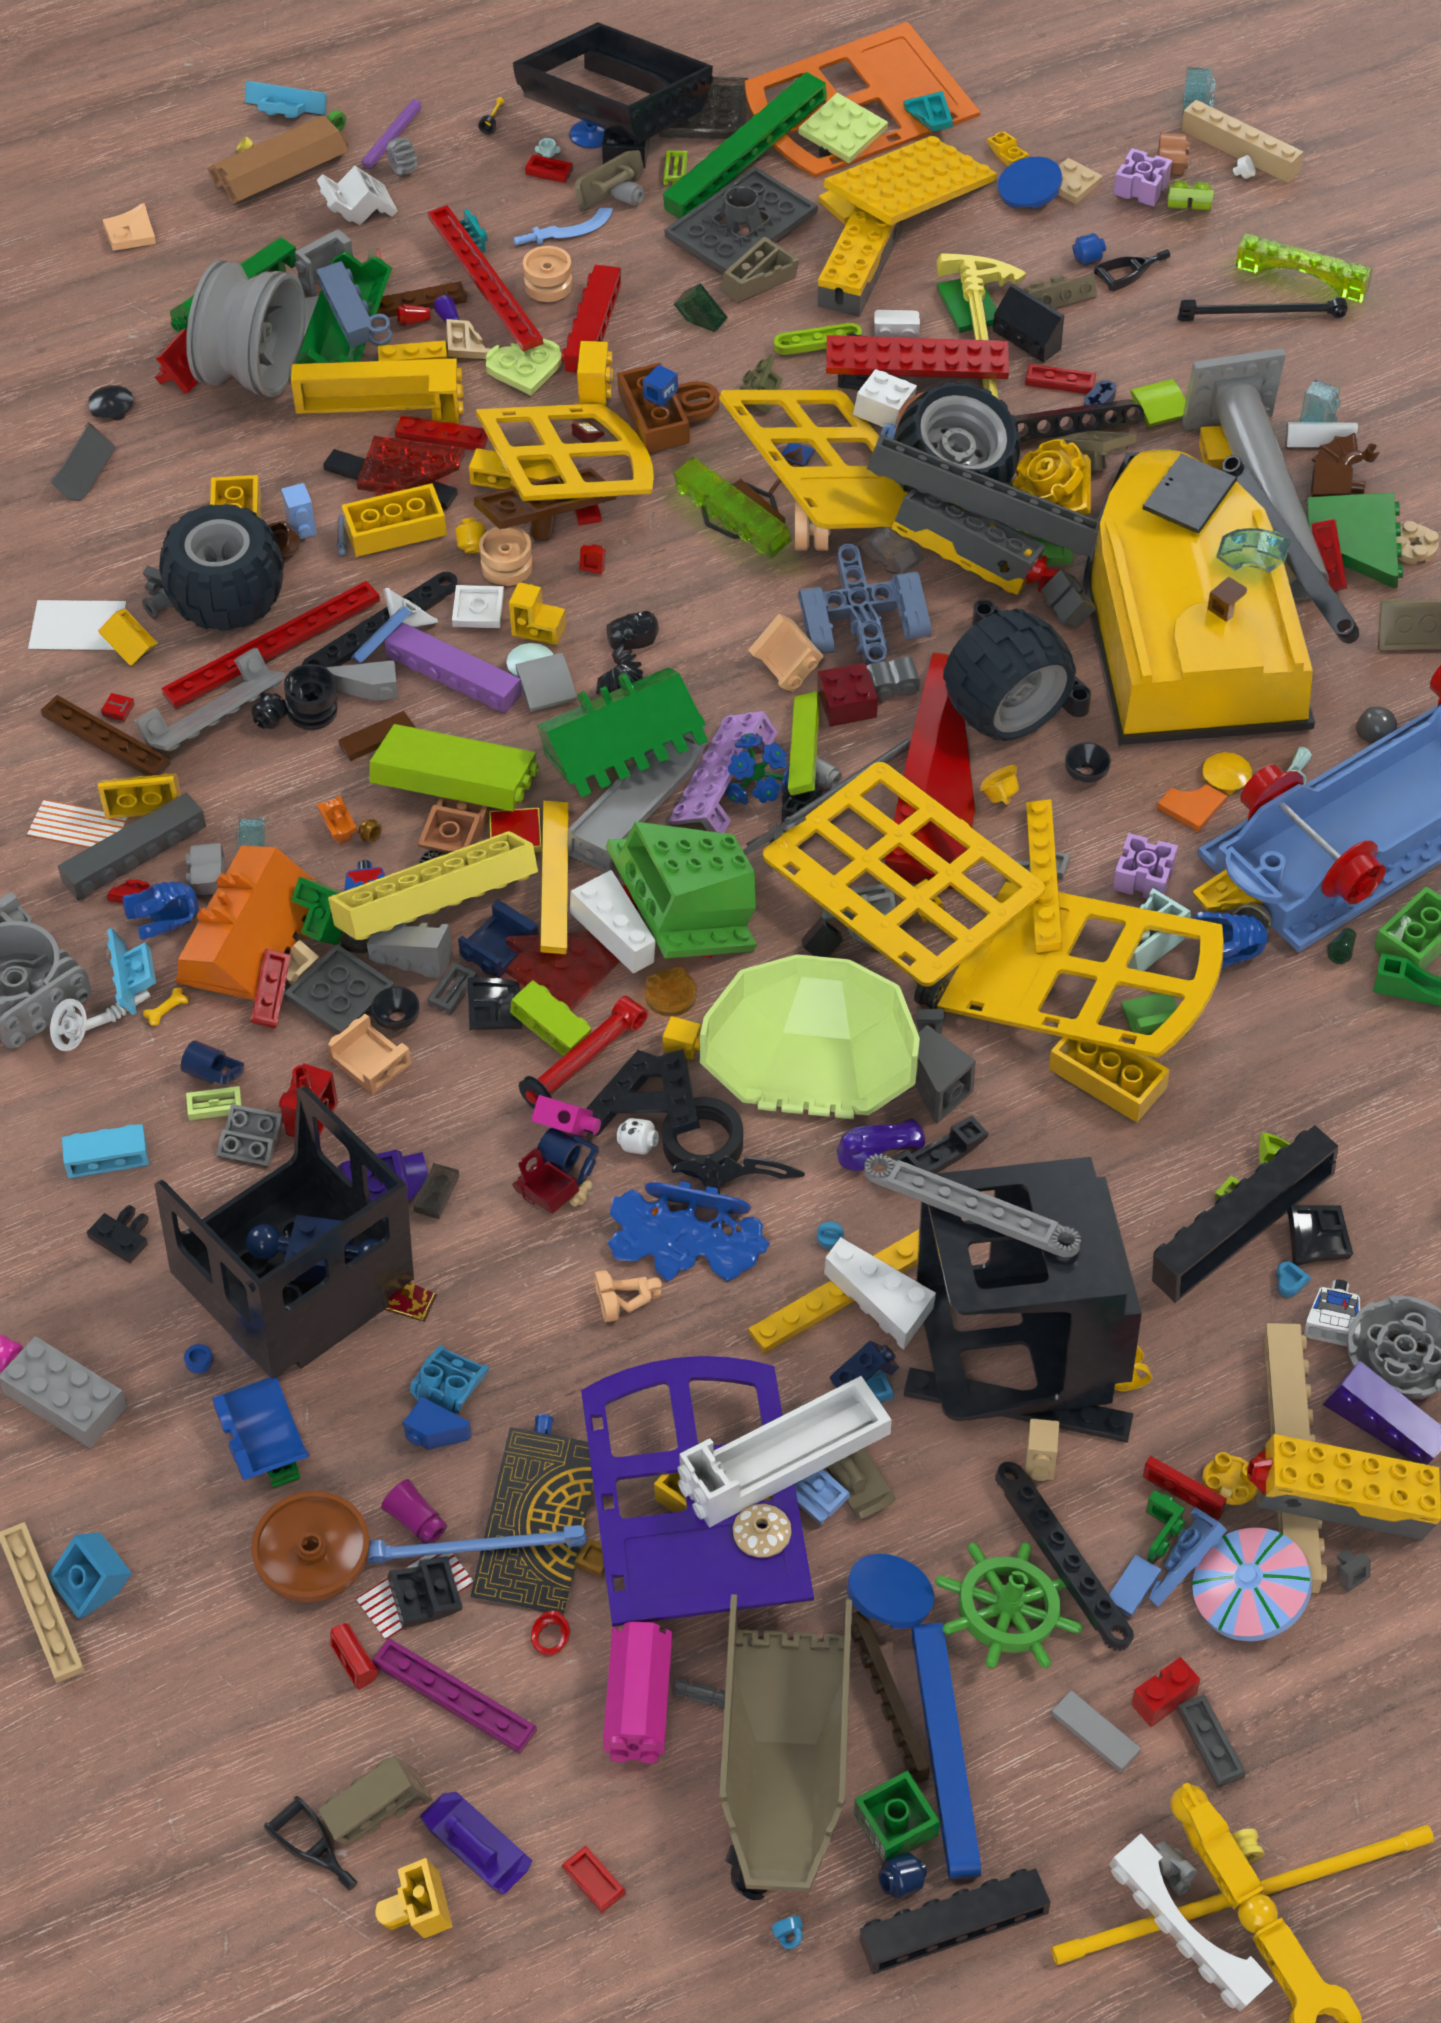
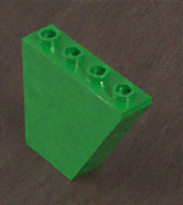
M1394 492L1308 497V523L1311 531V524L1331 519L1336 520L1343 565L1392 588H1398V578H1403V566L1398 564L1397 557H1402L1401 543H1397L1396 537L1401 536L1400 522H1396L1395 516H1400L1399 501L1395 502Z

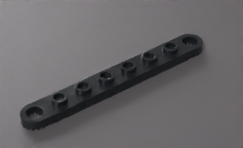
M441 572L402 598L409 600L425 612L444 600V597L447 595H451L452 592L455 593L456 585H458L457 577L451 572ZM444 580L445 582H447V580L448 582H451V584L446 586L441 585V583L444 582ZM385 607L304 659L302 665L318 664L327 668L341 666L351 660V656L390 618L388 607Z
M1003 1462L999 1465L995 1474L997 1485L1001 1486L1005 1492V1497L1095 1631L1099 1632L1102 1640L1105 1641L1104 1644H1108V1648L1112 1647L1114 1651L1116 1649L1118 1651L1126 1650L1134 1638L1132 1628L1023 1468L1014 1462ZM1007 1472H1009V1474L1012 1473V1475H1013V1476L1015 1475V1478H1017V1479H1016V1480L1008 1479V1478L1004 1475V1473H1007ZM1111 1631H1120L1119 1634L1123 1633L1124 1639L1115 1638Z

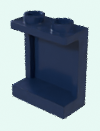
M498 899L492 905V916L468 939L464 936L458 939L459 953L466 961H472L480 966L485 973L492 974L499 979L539 940L538 924Z

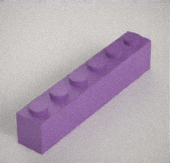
M403 622L384 640L386 656L391 660L402 663L411 670L418 671L434 681L437 680L452 690L466 694L471 699L478 700L494 710H499L506 714L522 696L520 678Z

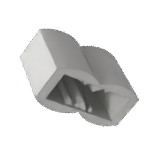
M214 843L191 846L190 854H186L187 868L190 869V873H186L187 885L195 891L197 896L214 894L218 888L216 880L219 874L225 872L222 844Z

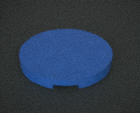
M1028 157L1012 163L1002 172L998 180V190L1002 201L1008 206L1015 209L1017 207H1032L1034 209L1049 203L1059 194L1063 176L1060 167L1053 160L1045 157Z
M890 1554L867 1555L859 1559L849 1573L846 1587L848 1596L855 1608L869 1620L874 1618L880 1622L890 1624L891 1628L894 1629L912 1628L925 1621L933 1607L934 1590L929 1579L918 1567L903 1558Z

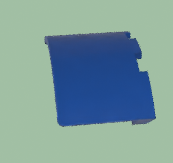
M269 1377L212 1398L223 1432L231 1434L232 1440L229 1441L228 1445L243 1480L310 1456L297 1431L277 1377L273 1379Z

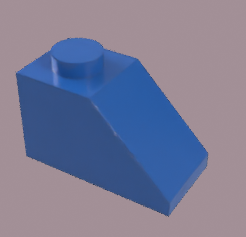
M421 1397L403 1422L406 1439L415 1446L422 1445L427 1449L467 1441L472 1436L469 1421Z

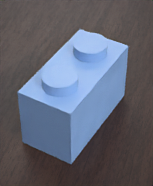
M301 483L282 488L286 522L297 530L300 539L317 535L312 502L305 484Z

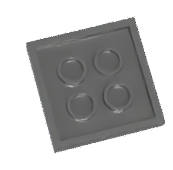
M337 944L284 992V996L287 1001L339 1035L349 1027L352 1021L359 1019L364 1014L368 1015L372 1011V1002L375 996L386 988L395 987V983Z

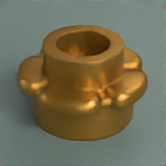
M375 819L363 821L359 826L360 838L364 842H375L382 831L381 825Z

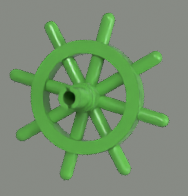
M1024 1542L1020 1545L1017 1558L994 1557L989 1559L985 1557L976 1543H970L967 1549L976 1565L967 1573L963 1583L941 1575L935 1579V1584L938 1587L959 1594L958 1610L960 1618L944 1624L942 1627L943 1632L951 1635L967 1628L978 1641L990 1647L986 1659V1666L990 1669L997 1666L1001 1651L1019 1653L1031 1650L1042 1668L1050 1667L1051 1659L1041 1644L1049 1638L1054 1628L1057 1627L1075 1634H1079L1083 1630L1081 1623L1059 1616L1060 1599L1058 1591L1065 1589L1066 1586L1060 1578L1051 1581L1042 1570L1028 1562L1031 1552V1545ZM999 1575L1009 1576L1006 1585L1002 1584L998 1577ZM986 1579L994 1593L975 1586ZM1027 1583L1033 1587V1589L1024 1592ZM1041 1598L1045 1611L1026 1604ZM973 1599L990 1604V1606L976 1611ZM1023 1616L1042 1623L1032 1630ZM993 1617L998 1618L996 1628L991 1627L985 1621ZM1010 1622L1014 1623L1020 1634L1007 1633Z

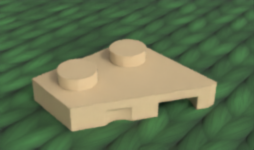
M446 320L447 357L486 359L490 348L486 349L484 347L481 336L474 331V327L469 321Z

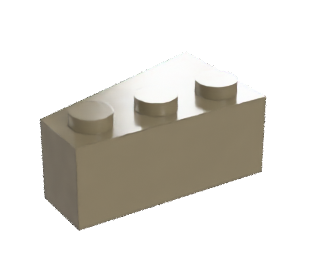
M764 236L724 272L721 291L737 302L743 301L796 278L799 259Z
M393 1756L380 1761L376 1769L369 1774L356 1778L351 1783V1787L342 1793L331 1796L326 1801V1804L318 1810L333 1838L347 1847L380 1829L381 1825L379 1822L394 1814L400 1818L407 1814L405 1808L420 1800L426 1804L433 1799L417 1770Z

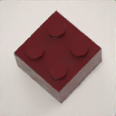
M865 662L818 671L817 691L820 695L829 726L877 718L878 697Z

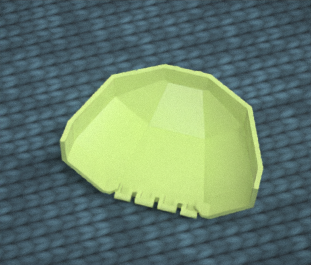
M796 954L742 969L737 973L703 1018L700 1033V1064L741 1102L757 1104L758 1110L776 1112L777 1107H782L781 1112L803 1114L804 1109H807L808 1115L830 1117V1112H835V1118L854 1119V1114H872L915 1085L920 1037L899 985L849 959Z

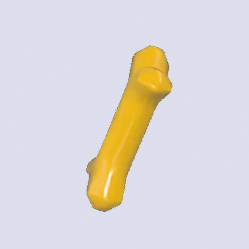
M174 988L172 995L155 1009L144 1010L143 1016L149 1019L151 1026H158L163 1015L176 1005L188 1004L189 999L183 995L181 988Z

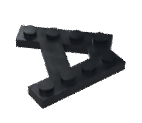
M684 1049L661 1056L637 1050L586 1108L593 1111L592 1117L601 1120V1126L596 1136L604 1130L618 1113H669L674 1136L700 1128ZM649 1077H662L665 1092L637 1091Z

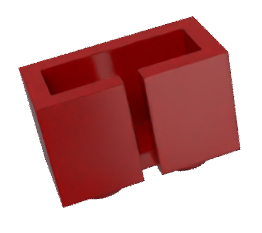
M1179 1657L1160 1671L1159 1678L1154 1675L1134 1690L1131 1705L1146 1723L1153 1727L1175 1711L1177 1705L1187 1702L1197 1695L1200 1678L1183 1658Z

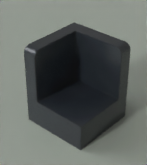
M820 917L801 941L803 948L813 956L829 957L843 941V938L838 929Z

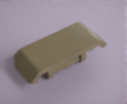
M639 150L626 151L576 180L575 192L581 212L610 196L611 188L625 180L635 182L641 177L644 169Z
M865 1448L826 1467L830 1476L850 1492V1498L846 1502L854 1515L860 1519L888 1507L896 1500Z

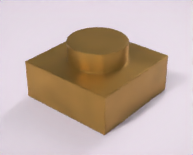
M588 1538L575 1560V1567L602 1578L605 1568L601 1543Z

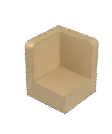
M301 940L292 947L289 953L291 958L286 981L291 986L313 967L319 958Z

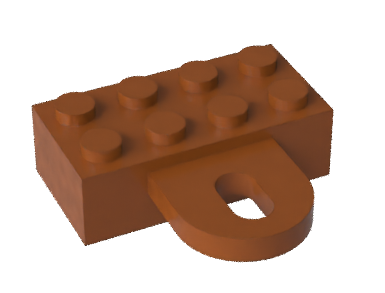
M661 362L617 373L619 396L637 435L644 443L648 453L690 443L689 423L709 418L718 411L720 406L718 390L713 385L702 381L678 385V391L663 406H660L643 397V380L658 365L662 366ZM698 398H708L707 400L696 403L688 402L690 400Z

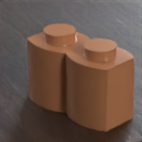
M1160 132L1158 156L1172 160L1171 174L1183 175L1184 169L1189 167V156H1186V154H1189L1190 141H1186V134Z

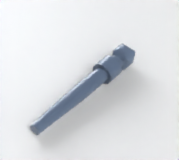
M340 514L337 547L339 556L347 555V541L345 539L343 515Z

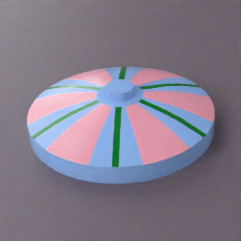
M1244 1528L1222 1536L1220 1542L1204 1555L1201 1563L1195 1568L1192 1590L1199 1612L1215 1631L1234 1640L1260 1641L1284 1632L1300 1618L1310 1600L1312 1575L1303 1552L1290 1538L1271 1529Z

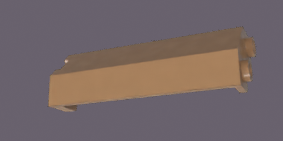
M322 115L217 162L207 169L216 188L224 186L233 205L282 181L348 152V143L340 131Z

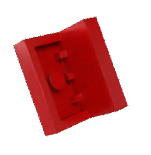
M184 329L157 356L156 360L161 366L159 367L160 372L154 378L159 384L174 380L185 394L190 392L198 381L193 377L189 368L187 329Z

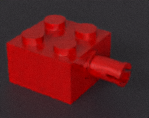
M305 1063L293 1069L291 1086L287 1093L284 1092L279 1101L286 1135L295 1138L296 1090L302 1085L308 1087L332 1112L335 1110L338 1099L333 1072ZM318 1120L320 1137L325 1126Z

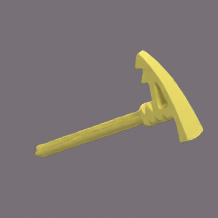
M940 254L936 263L938 277L960 273L963 297L965 301H969L975 340H989L982 302L985 297L984 284L998 281L999 286L1002 287L1008 281H1012V284L1018 285L1024 280L1026 272L995 259L972 255ZM982 379L983 388L991 391L992 395L998 398L996 380Z

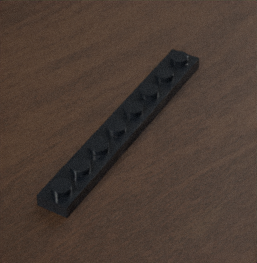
M910 1367L904 1396L940 1403L934 1372ZM965 1379L968 1392L975 1396L1022 1391ZM1088 1406L1002 1417L1030 1422V1419L1059 1421L1060 1429L1128 1443L1134 1413L1101 1406Z

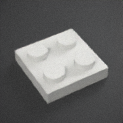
M456 585L452 626L500 628L504 586Z

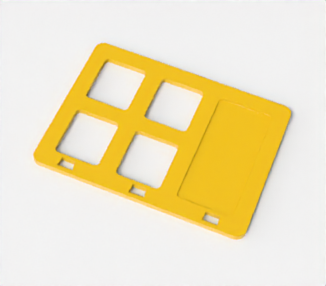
M839 390L721 391L719 395L720 401L816 526L822 529L893 526L903 499L908 493L904 492L901 486L893 479L875 475L867 469V466L846 465L829 444L863 442L873 452L879 435L867 420L853 415L855 405L844 392ZM744 404L780 405L797 427H761L745 408ZM799 404H833L837 406L852 427H817ZM773 443H809L828 466H790Z

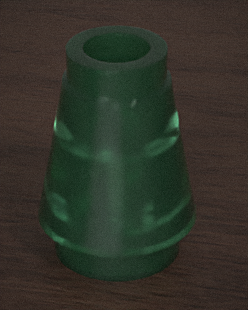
M1343 929L1328 945V958L1332 962L1344 964L1352 958L1357 937L1353 929Z

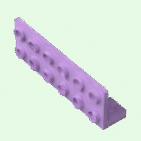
M764 711L729 715L722 720L718 731L712 738V742L702 756V760L693 773L686 789L683 791L678 804L673 809V813L668 820L670 825L701 822L707 831L725 833L731 820L720 806L719 801L733 777L728 772V765L732 763L731 757L733 755L738 756L740 752L747 751L748 749L743 747L736 748L734 744L742 735L753 733L757 737L761 736L763 738L762 743L758 745L763 750L765 745L773 743L778 733Z

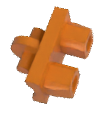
M337 796L326 803H318L317 808L333 840H336L339 844L351 840V834L357 832V827L341 796Z

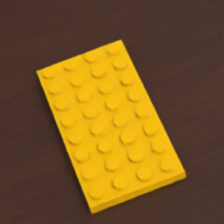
M929 136L825 178L823 187L888 225H893L994 182L997 173L991 170L989 166L973 160L971 156L957 151L955 147L941 142L939 138Z

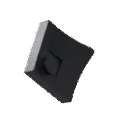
M468 977L469 1030L522 1029V1022L510 1013L511 1000L520 992L519 982L497 978Z
M1290 1205L1287 1209L1292 1240L1293 1264L1297 1266L1318 1261L1350 1259L1353 1255L1341 1205Z

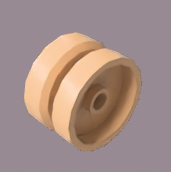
M541 246L530 250L523 259L526 293L531 298L541 302H554L565 298L571 292L573 286L570 255L565 250L555 246Z
M795 499V551L808 550L809 536H814V548L816 551H828V535H831V529H822L816 526Z
M515 526L506 529L494 527L485 532L481 537L479 543L481 570L483 576L489 582L499 586L517 585L518 582L525 581L530 576L533 569L532 545L529 535L523 529Z

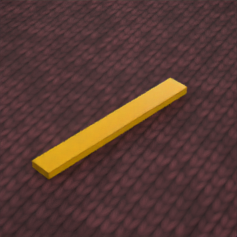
M543 800L540 952L566 954L568 802Z

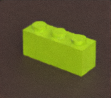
M534 980L511 1000L510 1013L563 1057L591 1033L592 1028H590L585 1019L578 1018L564 1002L555 999L545 986L538 985Z

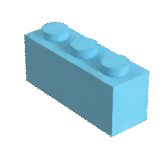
M131 1124L120 1128L101 1129L83 1134L75 1133L62 1137L63 1159L68 1179L149 1165L147 1139L143 1124Z

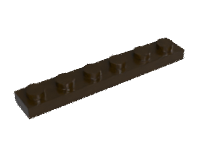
M859 1611L854 1612L852 1616L851 1637L854 1643L859 1642L862 1649L860 1651V1658L864 1668H870L873 1676L870 1677V1681L875 1694H880L884 1703L881 1704L884 1717L886 1721H892L894 1726L892 1734L895 1744L898 1748L902 1747L906 1755L903 1757L905 1768L910 1774L914 1775L917 1784L929 1780L930 1766L869 1620Z

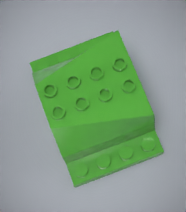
M635 821L628 838L608 839L605 847L665 959L754 952L757 943L747 925L756 909L755 873L733 834Z

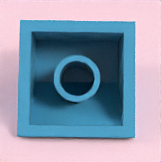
M98 1532L75 1535L47 1578L77 1618L83 1619L117 1596L132 1572L104 1536Z

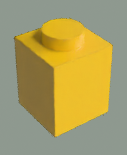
M671 1016L662 1036L663 1052L670 1053L684 1049L686 1058L693 1060L697 1050L700 1051L701 1024Z

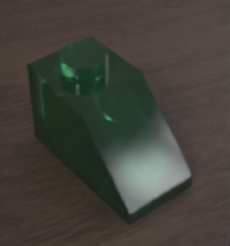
M701 283L684 291L674 303V306L687 322L712 332H716L728 318Z

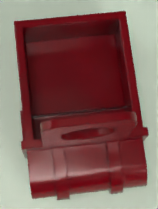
M533 1149L519 1161L518 1165L521 1175L512 1185L531 1204H537L553 1214L579 1192L577 1181L553 1166L549 1161L545 1163L539 1149ZM535 1157L537 1159L536 1164H533L527 1171L526 1165L528 1161Z

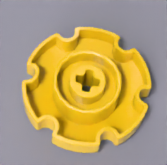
M1064 439L1047 441L1040 444L1036 451H1029L1020 460L1015 472L1017 477L1012 480L1014 488L1052 503H1057L1061 496L1071 494L1079 485L1084 476L1081 469L1086 466V461L1079 448L1073 442L1066 444Z

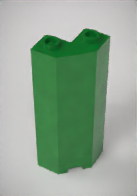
M280 237L241 262L240 265L249 279L266 272L268 269L285 272V264L291 268L295 267V251L297 250L294 245ZM194 295L170 310L171 326L178 333L181 330L187 329Z
M345 251L334 257L330 265L342 261L345 269H350L354 280L352 283L353 285H358L361 292L360 299L361 301H366L369 317L377 314L392 267L377 256H373L364 263H361L353 255ZM322 289L295 364L360 362L366 343L350 348Z

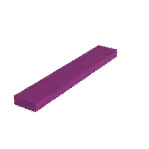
M390 1638L387 1639L372 1659L377 1669L521 1754L537 1731L536 1725Z

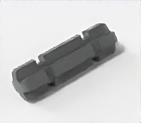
M680 1678L675 1681L673 1687V1694L675 1696L685 1698L686 1695L689 1696V1700L711 1706L712 1703H715L716 1707L724 1709L725 1690L720 1689V1692H717L714 1687L695 1682L691 1685L688 1680Z

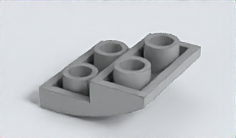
M563 653L515 664L517 675L521 679L523 695L530 712L577 700Z
M231 1104L226 1129H222L217 1156L269 1166L283 1125L282 1114Z

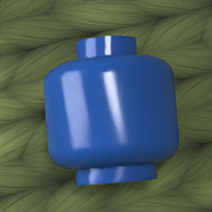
M1095 233L1078 237L1075 240V244L1072 245L1076 262L1080 261L1081 264L1088 265L1101 261L1103 252L1106 251L1104 239H1099Z

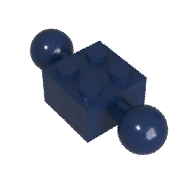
M296 1215L291 1237L281 1236L279 1231L269 1224H260L249 1231L246 1238V1246L253 1257L261 1260L271 1259L278 1252L286 1253L285 1262L343 1221ZM351 1239L344 1247L345 1264H348V1261L351 1262L381 1240L369 1239L360 1246H352L353 1239ZM323 1259L295 1278L294 1281L321 1283L326 1276L325 1260Z

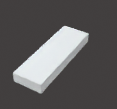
M1287 422L1286 446L1320 447V445L1332 442L1335 436L1347 437L1352 433H1356L1357 438L1358 424Z

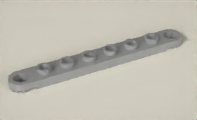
M874 1154V1156L871 1155L869 1159H866L864 1173L866 1178L873 1183L1061 1257H1072L1080 1250L1081 1236L1078 1234V1231L1059 1225V1222L903 1161L888 1158L887 1155ZM881 1165L886 1168V1171L884 1170L880 1174L879 1172L875 1173L872 1167ZM1067 1238L1072 1240L1073 1244L1071 1246L1068 1245V1247L1064 1245L1063 1247L1058 1241Z

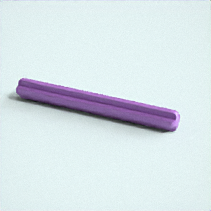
M412 99L364 156L361 160L364 168L371 169L387 150L388 142L397 138L422 107L419 100Z

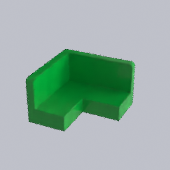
M303 877L298 878L291 901L309 909L301 934L319 942L333 945L339 944L343 931L334 926L328 897L339 894L342 891L316 880Z

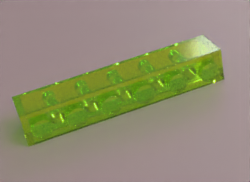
M694 456L673 473L676 481L675 487L679 493L689 496L696 506H703L712 518L715 519L717 517L728 530L733 529L744 542L749 541L753 544L760 554L765 553L772 559L792 541L788 526Z

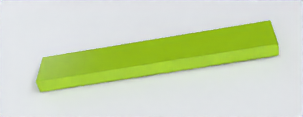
M818 691L794 697L788 781L790 795L815 790L820 695Z

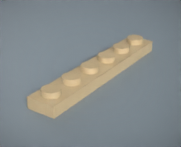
M25 1522L1 1531V1545L56 1683L85 1672Z

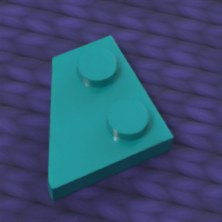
M943 91L903 101L904 109L930 131L936 132L953 127V121Z

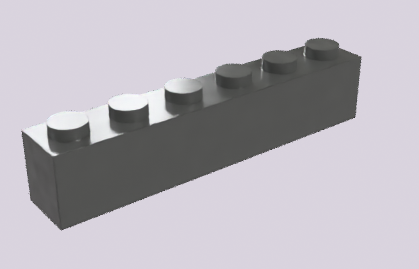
M186 792L58 865L61 881L77 900L90 895L98 888L114 881L117 877L135 869L138 865L156 857L159 853L171 846L177 845L180 841L206 827L203 810Z

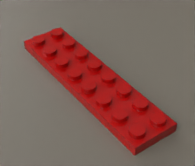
M827 335L826 374L871 375L877 369L892 376L1008 379V341Z

